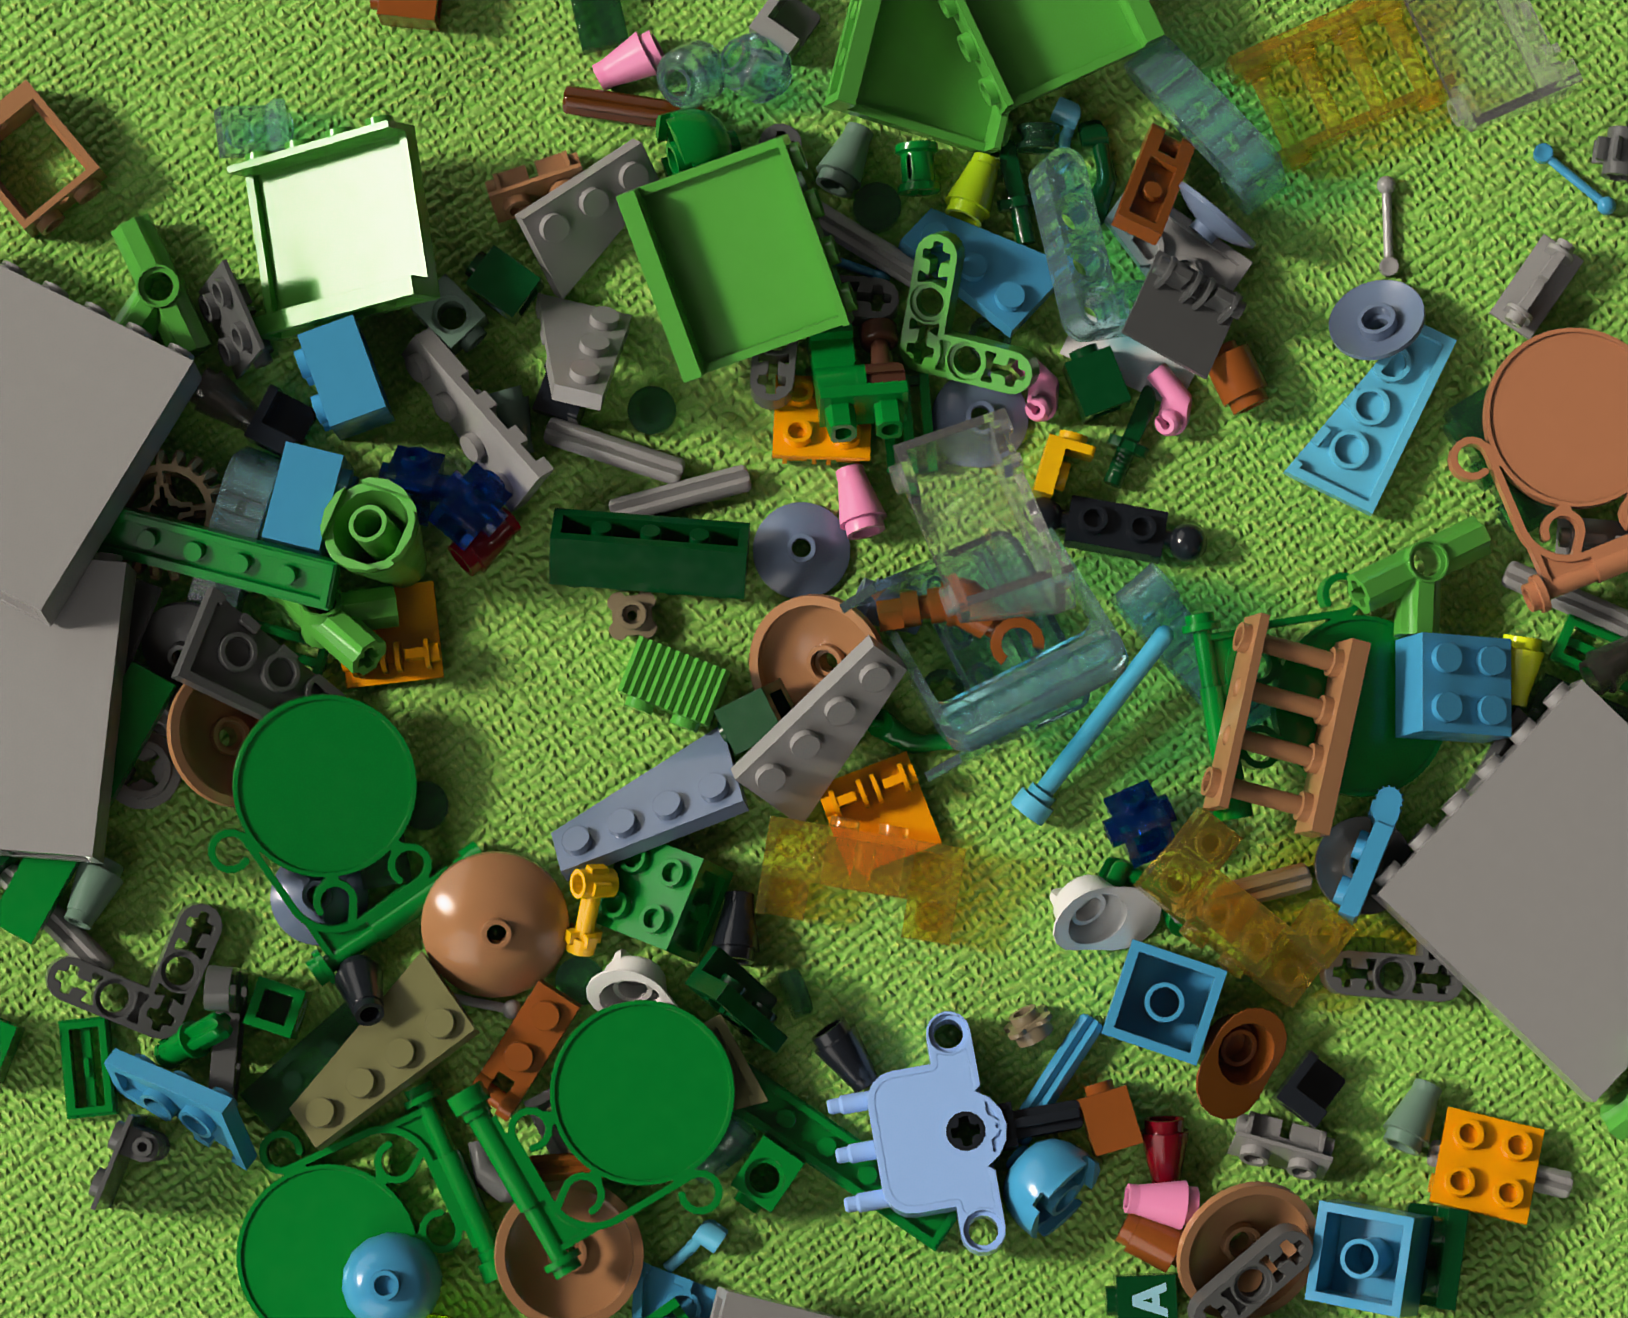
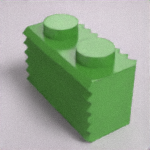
M639 636L619 685L618 692L627 696L624 703L625 706L647 715H652L655 707L672 714L669 723L697 733L700 726L708 729L711 728L716 716L714 711L719 709L732 674L727 669Z

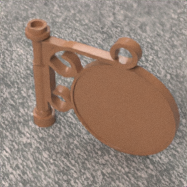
M1560 328L1541 333L1525 341L1512 351L1494 373L1487 388L1483 404L1482 425L1485 441L1473 436L1459 440L1450 450L1447 462L1453 476L1462 482H1478L1490 472L1515 533L1527 549L1537 574L1528 577V583L1521 585L1523 598L1531 612L1540 610L1542 613H1546L1552 609V599L1594 582L1601 583L1628 572V534L1582 552L1586 533L1585 524L1580 515L1572 510L1602 506L1624 495L1617 515L1623 529L1628 531V345L1604 332L1586 328ZM1464 447L1476 448L1483 455L1488 468H1483L1474 473L1465 471L1458 463L1459 451ZM1505 478L1516 489L1531 499L1556 507L1540 524L1538 533L1541 543H1546L1550 540L1549 528L1553 520L1566 519L1573 525L1575 537L1570 555L1548 551L1534 541L1523 523Z

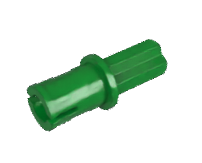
M213 1012L198 1021L190 1020L184 1022L179 1026L175 1034L161 1039L158 1042L159 1044L155 1046L154 1055L157 1062L163 1068L171 1070L191 1058L199 1059L205 1057L210 1052L212 1046L231 1036L233 1028L229 1024L231 1017L225 1012L221 1014Z

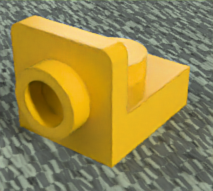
M1060 430L1059 436L1049 434L1031 496L1051 498L1054 489L1063 491L1071 467V463L1063 461L1064 455L1091 462L1097 447L1087 444V436L1073 431Z

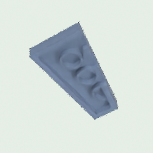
M718 727L551 833L560 871L567 881H570L571 874L575 869H585L587 864H604L609 866L749 811L743 786L735 780L731 768L736 764L732 747L723 740Z

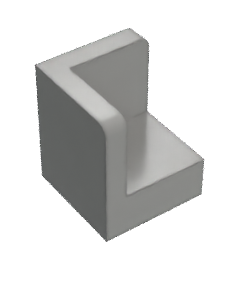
M768 0L750 24L749 36L756 43L789 65L820 23V15L799 0Z

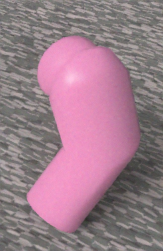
M1016 360L1011 368L1021 377L1025 376V371L1018 368V360ZM1038 360L1040 374L1037 381L1028 388L1025 411L1031 420L1041 422L1050 420L1058 409L1059 380Z
M1163 363L1149 374L1147 379L1162 396L1159 414L1155 419L1156 429L1160 434L1168 437L1181 434L1187 427L1192 406V395L1168 365Z

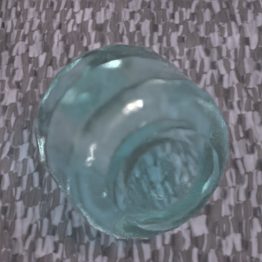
M745 33L740 37L732 39L724 47L719 59L721 78L724 85L756 104L772 101L777 96L783 94L791 83V57L775 46L769 39L758 33Z
M702 40L688 41L663 55L657 65L656 79L660 92L670 104L680 109H696L722 94L728 81V68L721 52L711 43Z

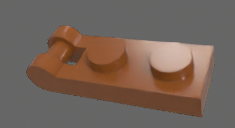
M1155 123L1151 124L1141 144V150L1111 224L1152 245H1156L1163 234L1180 189L1179 185L1184 179L1197 144L1184 137L1179 141L1165 134L1166 129Z
M543 979L537 982L487 1063L472 1083L473 1085L480 1080L483 1082L491 1096L487 1100L488 1103L497 1109L495 1115L506 1122L509 1121L583 1006ZM499 1072L515 1082L508 1093L493 1084Z

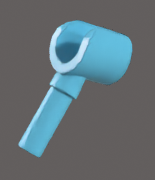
M1064 97L1058 99L1050 121L1063 126L1054 166L1059 168L1067 167L1071 138H1073L1074 130L1081 117L1079 105Z
M705 1220L692 1238L686 1242V1245L664 1262L663 1266L668 1272L672 1273L691 1257L700 1245L714 1254L728 1234V1230L715 1220Z

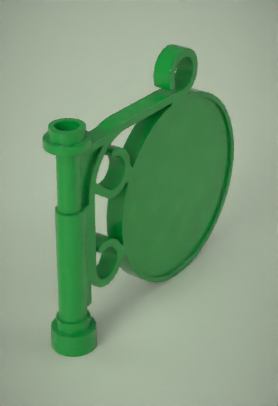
M1339 572L1330 575L1320 583L1317 589V601L1321 609L1332 605L1329 590L1333 583L1342 582L1348 587L1346 576L1349 573ZM1352 600L1345 609L1269 620L1268 629L1325 620L1324 623L1305 632L1295 642L1330 651L1336 642L1351 638L1371 643L1339 795L1347 797L1375 796V794H1378V789L1381 790L1383 786L1388 787L1390 785V787L1395 786V789H1399L1423 773L1436 756L1442 741L1395 738V640L1400 638L1394 637V622L1376 616L1353 615L1359 608L1353 604ZM1204 612L1184 616L1186 626L1181 627L1182 635H1193L1202 688L1199 691L1211 761L1213 763L1237 651L1233 650V638L1236 630L1212 633V630L1221 628L1220 620L1215 621L1214 612ZM1262 653L1267 664V670L1261 679H1256V682L1267 685L1273 681V687L1317 699L1324 695L1328 676L1324 675V670L1285 659L1279 662L1278 657ZM1270 706L1273 729L1265 725H1254L1245 729L1309 747L1311 743H1314L1318 724H1315L1314 719L1311 717ZM1241 749L1235 778L1244 780L1242 766L1250 770H1261L1272 766L1278 759L1267 756L1263 761H1256L1248 755L1247 751ZM1291 763L1306 778L1307 772L1304 771L1303 766ZM1230 798L1228 809L1213 811L1214 822L1254 816L1252 803Z
M312 694L292 699L277 706L257 722L243 741L233 771V800L236 813L244 831L236 828H223L211 837L208 844V856L212 865L222 872L236 873L243 870L250 863L249 857L243 856L234 864H226L217 858L216 847L220 840L225 837H236L243 842L289 910L307 927L326 954L322 956L318 949L311 952L313 958L305 962L322 987L328 982H331L332 985L335 984L336 975L334 972L337 971L343 960L350 956L362 954L380 940L381 942L385 941L421 916L431 887L439 876L449 868L444 865L429 876L432 870V860L428 851L418 843L399 840L411 819L417 792L415 765L404 738L398 729L378 710L357 699L337 694ZM473 840L458 851L460 856L452 862L455 864L461 859L482 853V851ZM390 851L387 858L388 872L397 884H402L403 878L395 869L397 857L405 851H415L422 856L423 867L417 876L357 916V895L355 890L347 881L340 879L338 876L362 870ZM259 852L289 871L306 876L324 877L313 893V907L319 916L324 913L321 906L323 893L332 887L344 889L349 895L348 921L339 924H325L303 914Z
M651 1000L627 1001L604 1008L583 1021L565 1041L555 1061L550 1083L551 1111H542L535 1107H526L518 1110L511 1117L508 1124V1133L503 1129L497 1116L492 1115L490 1111L492 1108L487 1101L491 1096L481 1080L447 1100L456 1118L462 1116L465 1123H469L520 1213H524L552 1262L543 1268L547 1274L552 1272L556 1280L582 1266L578 1258L582 1254L577 1247L570 1252L568 1248L600 1229L620 1223L692 1179L700 1177L709 1180L713 1184L715 1193L712 1202L707 1206L696 1207L687 1200L685 1192H678L680 1204L687 1211L700 1215L710 1213L719 1206L722 1199L723 1188L720 1180L707 1170H695V1168L714 1152L727 1131L735 1099L733 1073L726 1052L713 1032L694 1015L674 1005ZM535 1115L543 1121L545 1126L543 1138L538 1143L529 1146L531 1152L541 1150L549 1143L552 1136V1128L555 1124L560 1137L570 1152L591 1170L589 1173L579 1172L573 1174L566 1179L556 1201L553 1200L517 1138L515 1132L516 1125L524 1116ZM602 1177L618 1183L636 1186L655 1185L673 1181L627 1210L605 1221L584 1222L570 1217L561 1210L570 1186L579 1180H587L596 1187L597 1200L588 1210L591 1215L601 1209L605 1200Z
M431 1080L404 1092L408 1100L404 1103L406 1110L414 1107L417 1110L385 1125L371 1127L326 1147L322 1151H317L287 1166H278L273 1163L269 1155L270 1145L277 1138H287L294 1145L296 1154L302 1155L305 1153V1146L299 1135L293 1131L282 1129L273 1131L264 1137L259 1148L261 1163L270 1172L284 1176L268 1186L250 1207L240 1229L236 1251L237 1271L241 1288L248 1303L259 1318H356L347 1307L342 1292L343 1269L354 1249L366 1239L386 1232H398L415 1237L425 1242L432 1252L441 1254L450 1252L458 1247L466 1232L473 1249L477 1248L479 1252L477 1256L481 1265L477 1266L484 1284L486 1285L498 1279L494 1263L496 1229L460 1149H456L434 1098L442 1095L440 1087L435 1089ZM379 1133L399 1135L412 1142L418 1148L409 1169L400 1176L389 1173L384 1165L385 1154L394 1146V1142L391 1140L382 1144L375 1153L374 1165L376 1176L360 1168L343 1164L308 1165L362 1139ZM424 1159L455 1226V1237L446 1245H439L433 1242L428 1232L431 1221L436 1217L445 1215L446 1210L440 1208L426 1214L420 1222L418 1232L406 1204L388 1185V1183L399 1184L407 1182L413 1178Z

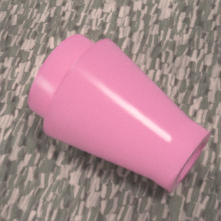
M648 30L642 34L636 31L605 58L592 65V68L600 85L607 91L615 86L658 75V69L668 63L656 37L651 30Z
M851 464L838 469L835 473L838 481L840 529L846 530L847 538L850 540L866 539L885 530L883 520L887 517V514L865 473L864 465Z
M1186 1180L1149 1184L1128 1183L1124 1193L1123 1209L1124 1213L1135 1214L1181 1230L1198 1210L1200 1193L1198 1187L1188 1186Z

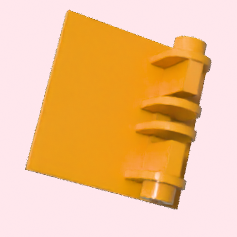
M776 375L775 394L777 387L781 386L778 384V375ZM795 375L792 399L786 406L774 410L772 458L782 459V464H787V461H807V459H812V465H816L817 460H826V465H831V460L860 464V461L870 462L871 424H858L857 438L851 442L833 443L827 428L819 426L812 376Z
M434 581L418 582L405 588L394 587L399 626L373 630L386 642V653L381 657L377 667L364 676L361 673L353 674L341 663L342 671L345 672L347 689L444 678Z
M907 751L834 779L820 799L850 878L942 843Z
M1448 1106L1435 1173L1431 1174L1428 1184L1429 1202L1527 1225L1545 1129Z

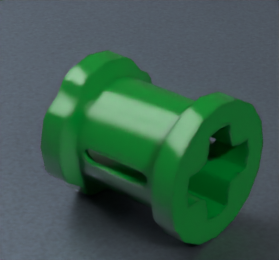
M916 140L895 145V154L900 156L902 184L898 186V195L922 197L938 194L941 191V183L935 180L934 153L938 152L937 142Z

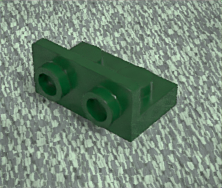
M715 945L712 946L685 984L717 1013L721 1014L743 1036L777 1053L788 1038L774 1025L778 1017L771 1010L777 1003V998L722 948Z
M1409 1202L1406 1205L1405 1212L1432 1216L1419 1304L1456 1311L1469 1211Z

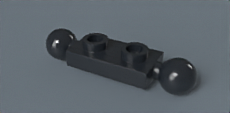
M1072 495L1069 511L1062 510L1060 505L1051 498L1038 497L1027 505L1024 512V521L1027 528L1036 535L1047 536L1053 534L1058 529L1066 530L1063 547L1156 564L1160 562L1163 548L1170 549L1172 555L1183 562L1196 561L1202 557L1207 549L1206 534L1195 524L1184 523L1178 525L1173 530L1166 529L1168 512Z

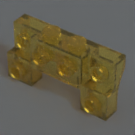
M1196 808L1173 840L1145 869L1133 886L1181 923L1183 926L1180 928L1179 933L1188 941L1201 949L1207 944L1221 956L1217 963L1238 979H1241L1245 974L1284 1006L1293 1008L1322 968L1328 969L1357 929L1319 899H1310L1291 926L1282 921L1220 871L1243 838L1207 809Z
M774 815L770 816L755 913L771 914L804 921L810 883L907 899L901 938H912L950 946L966 848L908 838L909 828L880 824L878 833L860 830V820L831 815L830 824Z

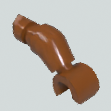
M943 580L940 581L941 586L926 588L927 594L917 595V590L899 592L900 598L876 601L880 632L922 626L921 620L931 619V624L946 622L947 627H959L979 639L983 635L990 638L992 655L1000 665L1008 657L1002 649V639L1004 634L1010 629L1022 628L1026 630L1031 636L1032 647L1044 650L1045 639L1041 629L1035 622L1025 617L1015 616L1004 619L999 615L1002 609L973 582Z

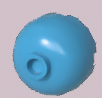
M1059 1139L1041 1140L1031 1147L1022 1145L1011 1154L1006 1162V1168L1009 1171L1003 1183V1198L1009 1214L1032 1238H1037V1231L1045 1237L1063 1225L1083 1203L1080 1199L1075 1198L1084 1184L1092 1190L1100 1173L1099 1163L1080 1147Z
M386 1232L366 1239L352 1251L343 1269L342 1292L347 1307L356 1318H426L433 1312L437 1304L443 1275L437 1256L425 1242L407 1234Z

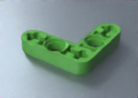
M938 231L924 237L919 242L915 253L901 334L900 355L903 362L909 368L918 372L1006 394H1018L1030 388L1037 381L1040 374L1038 360L1030 350L952 330L965 259V248L960 238L949 231ZM940 243H943V251L950 254V259L940 264L938 277H947V281L941 278H925V274L930 275L937 270L938 257L931 254V249L940 245ZM926 288H933L942 295L943 308L939 314H931L923 308L921 295ZM917 321L930 325L939 324V328L935 327L928 331L926 344L934 349V353L926 356L924 359L921 358V350L915 348L914 343L924 339L927 325H917ZM963 346H970L979 353L981 365L976 372H968L960 366L958 354ZM1015 359L1018 360V368L1025 371V376L1020 377L1015 382L1012 381V372L999 368L991 372V377L988 376L993 363L1005 366L1014 362Z

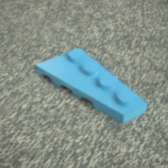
M1424 324L1421 333L1410 346L1391 357L1380 359L1375 363L1283 474L1371 516L1457 340Z

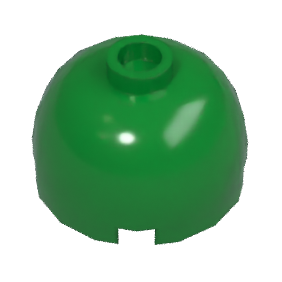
M688 108L664 113L657 117V144L667 141V157L661 158L666 177L741 150L736 132L733 129L726 131L721 120L709 111Z

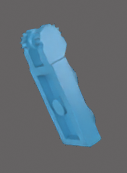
M1383 786L1381 790L1378 789V794H1375L1376 799H1373L1368 813L1373 826L1372 830L1369 833L1361 829L1350 856L1359 860L1353 877L1342 876L1332 900L1333 903L1340 905L1337 919L1352 925L1357 923L1402 811L1400 808L1403 807V794L1399 792L1400 789H1395V786Z

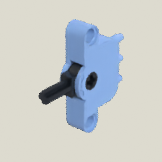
M944 1011L936 1014L929 1021L926 1028V1044L930 1064L887 1072L880 1075L872 1083L868 1091L840 1095L839 1098L828 1099V1113L831 1115L840 1113L845 1115L862 1111L869 1112L873 1140L852 1143L847 1147L837 1148L835 1154L839 1164L847 1162L853 1164L877 1159L882 1189L861 1192L855 1196L845 1197L844 1206L845 1211L848 1213L856 1211L862 1213L891 1208L895 1213L906 1218H919L956 1211L964 1246L969 1252L977 1256H989L996 1253L1002 1247L1006 1235L1005 1219L994 1164L999 1161L1003 1151L1017 1149L1019 1147V1139L1080 1129L1083 1127L1082 1110L1077 1100L1012 1110L1011 1102L995 1104L990 1097L981 1094L968 1022L958 1013ZM945 1024L956 1026L963 1036L961 1042L953 1048L939 1046L934 1039V1034L940 1026ZM968 1122L970 1129L979 1130L980 1134L973 1136L972 1145L963 1146L961 1138H952L951 1134L959 1130V1123ZM979 1219L992 1221L998 1230L996 1239L988 1245L975 1243L969 1235V1228L974 1221Z

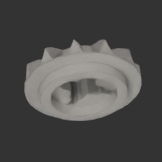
M152 732L138 757L146 763L151 759L154 760L159 755V758L155 761L156 765L151 770L158 784L155 786L152 782L140 779L128 786L127 784L133 780L132 776L136 773V769L133 766L116 797V800L134 809H153L172 798L182 779L173 764L165 737Z

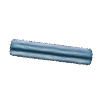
M1084 1013L1078 1017L1019 1109L1052 1104L1057 1101L1100 1035L1103 1026L1099 1021ZM1033 1137L1019 1139L1018 1144L1028 1145Z

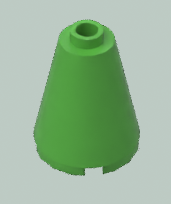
M374 477L360 479L361 483L348 490L343 487L336 492L324 509L320 525L321 536L331 558L348 571L393 585L397 588H405L417 583L426 571L427 556L418 512L409 494L402 487L388 479Z

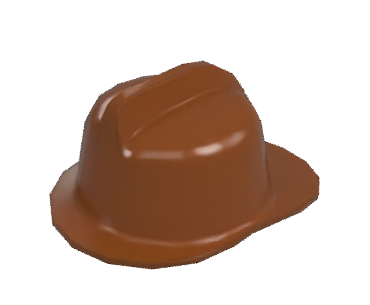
M1261 1007L1247 1008L1238 1013L1227 1014L1210 1026L1204 1041L1205 1056L1196 1075V1092L1200 1104L1210 1115L1223 1120L1237 1118L1249 1111L1261 1095L1286 1050V1030L1283 1022L1274 1012Z

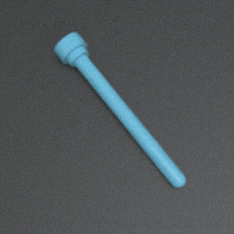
M1162 625L1155 630L1037 784L1032 782L1028 788L1022 787L1013 798L1011 804L1030 820L1042 826L1054 810L1051 808V805L1056 800L1053 795L1173 641L1174 632L1171 627Z

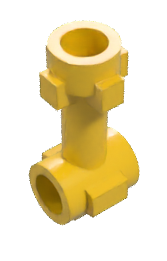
M587 864L585 869H575L571 874V893L576 899H581L576 923H570V927L565 930L564 941L567 943L566 950L573 955L581 957L593 956L597 943H601L603 932L595 927L601 898L614 897L619 889L618 874L613 868H608L604 864Z

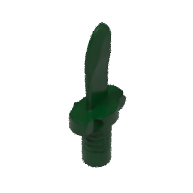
M1009 140L1004 147L1002 146L999 157L1008 198L997 201L999 213H1011L1016 242L1025 246L1036 242L1029 208L1040 205L1038 194H1025L1016 145L1013 140Z
M1150 385L1143 387L1123 437L1110 433L1106 444L1116 448V451L1103 482L1121 489L1134 456L1145 460L1150 449L1139 444L1155 409V392Z

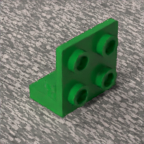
M666 844L616 862L613 869L618 874L619 889L614 897L601 898L596 923L698 964L734 873L706 859Z

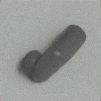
M469 1142V1153L477 1187L499 1202H512L513 1199L480 1142Z

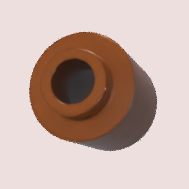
M1235 339L1223 343L1210 370L1209 377L1224 407L1230 406L1233 415L1236 416L1269 400L1265 391L1268 384L1248 344L1238 346Z
M1128 1214L1115 1241L1125 1246L1124 1251L1166 1273L1170 1265L1177 1267V1249L1185 1227L1183 1226L1181 1230L1135 1214Z

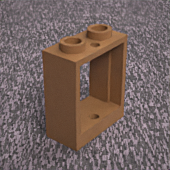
M25 80L0 100V142L38 112L85 168L84 172L30 216L0 181V201L24 230L34 238L39 233L47 235L55 230L65 219L63 213L78 202L82 205L93 199L103 187L101 182L107 176L31 84Z

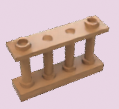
M1258 613L1244 617V622L1238 625L1233 638V650L1237 651L1212 767L1207 768L1201 783V794L1205 796L1203 809L1208 811L1228 809L1230 798L1293 814V819L1297 820L1295 834L1310 838L1330 836L1371 643L1351 638L1336 642L1335 646L1330 651L1266 634L1270 615ZM1262 653L1324 670V675L1328 676L1324 695L1317 699L1256 682ZM1251 702L1313 718L1314 723L1318 724L1314 743L1307 747L1245 730ZM1241 749L1303 766L1304 771L1307 772L1304 790L1296 795L1235 778Z

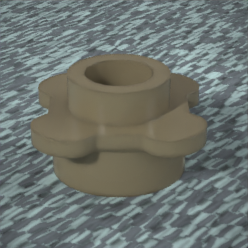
M643 591L639 592L638 595L624 596L620 592L613 593L607 601L609 609L612 610L613 623L609 627L610 635L619 641L624 640L627 636H643L647 639L653 637L657 632V624L653 621L652 608L656 604L654 595L651 592ZM630 611H635L637 613V618L635 620H630L628 618V613Z
M1035 1004L1026 1005L1009 1017L1011 1022L1006 1024L1003 1029L1008 1034L1009 1039L1015 1040L1020 1048L1029 1047L1042 1041L1052 1033L1054 1028L1050 1020L1053 1015L1048 1011L1046 1005L1038 1007Z

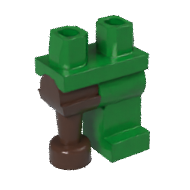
M878 317L869 319L860 325L858 329L860 344L866 352L870 353V364L856 365L852 323L807 337V351L818 409L819 426L827 428L831 441L833 443L851 442L857 438L858 424L875 423L876 436L882 439L900 438L902 436L903 423L907 421L909 392L904 366L901 363L894 362L891 352L899 341L896 323L889 318Z

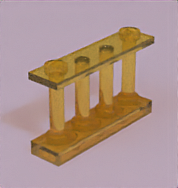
M1356 0L1228 57L1224 69L1231 84L1233 85L1245 80L1247 85H1253L1282 149L1273 153L1270 158L1269 166L1272 172L1284 166L1287 172L1298 170L1313 162L1312 154L1415 108L1422 114L1446 102L1444 95L1449 93L1454 84L1451 75L1435 82L1431 81L1402 19L1405 16L1404 9L1408 7L1411 0ZM1376 21L1379 27H1385L1414 91L1388 102L1358 38L1362 34L1360 28ZM1330 41H1333L1335 46H1341L1370 108L1369 111L1347 121L1343 120L1314 58L1317 55L1316 48ZM1288 60L1291 66H1297L1326 130L1302 141L1299 140L1270 78L1274 73L1272 67Z

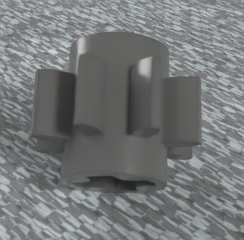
M1628 126L1608 127L1607 137L1598 136V139L1594 141L1591 163L1602 165L1601 176L1605 179L1628 182Z

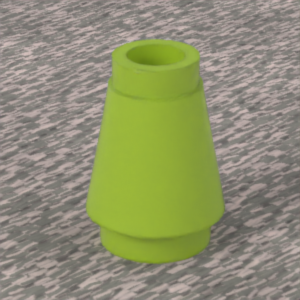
M975 152L945 198V203L947 204L945 214L981 227L983 220L990 218L998 170L1001 164L1000 161L989 154Z

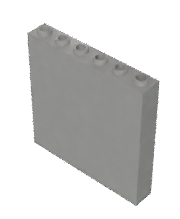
M3 260L0 264V601L51 627L202 381V377L194 362L195 357L183 347L174 343H169L168 347H165L153 341V336L139 325L128 322L126 326H123L111 320V315L100 306L88 301L84 305H80L68 299L69 294L56 284L44 281L40 285L28 279V275L23 269L9 261Z
M104 552L95 554L51 627L0 601V856L104 864L120 724L123 676L126 671L137 572L127 562H123V556Z
M1583 680L1571 683L1569 686L1563 681L1549 693L1542 702L1548 709L1536 721L1528 717L1513 731L1509 739L1514 744L1502 757L1495 752L1478 768L1475 774L1480 780L1468 793L1463 788H1460L1443 805L1441 809L1447 815L1434 828L1426 824L1414 835L1407 844L1413 851L1400 864L1393 859L1378 873L1374 881L1379 886L1371 896L1583 1101L1595 1103L1628 1068V723Z

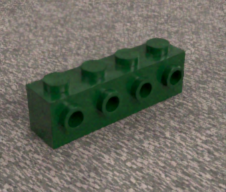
M555 508L550 534L549 584L566 585L573 588L592 587L615 589L618 591L656 592L667 595L707 596L717 599H744L748 572L750 523Z

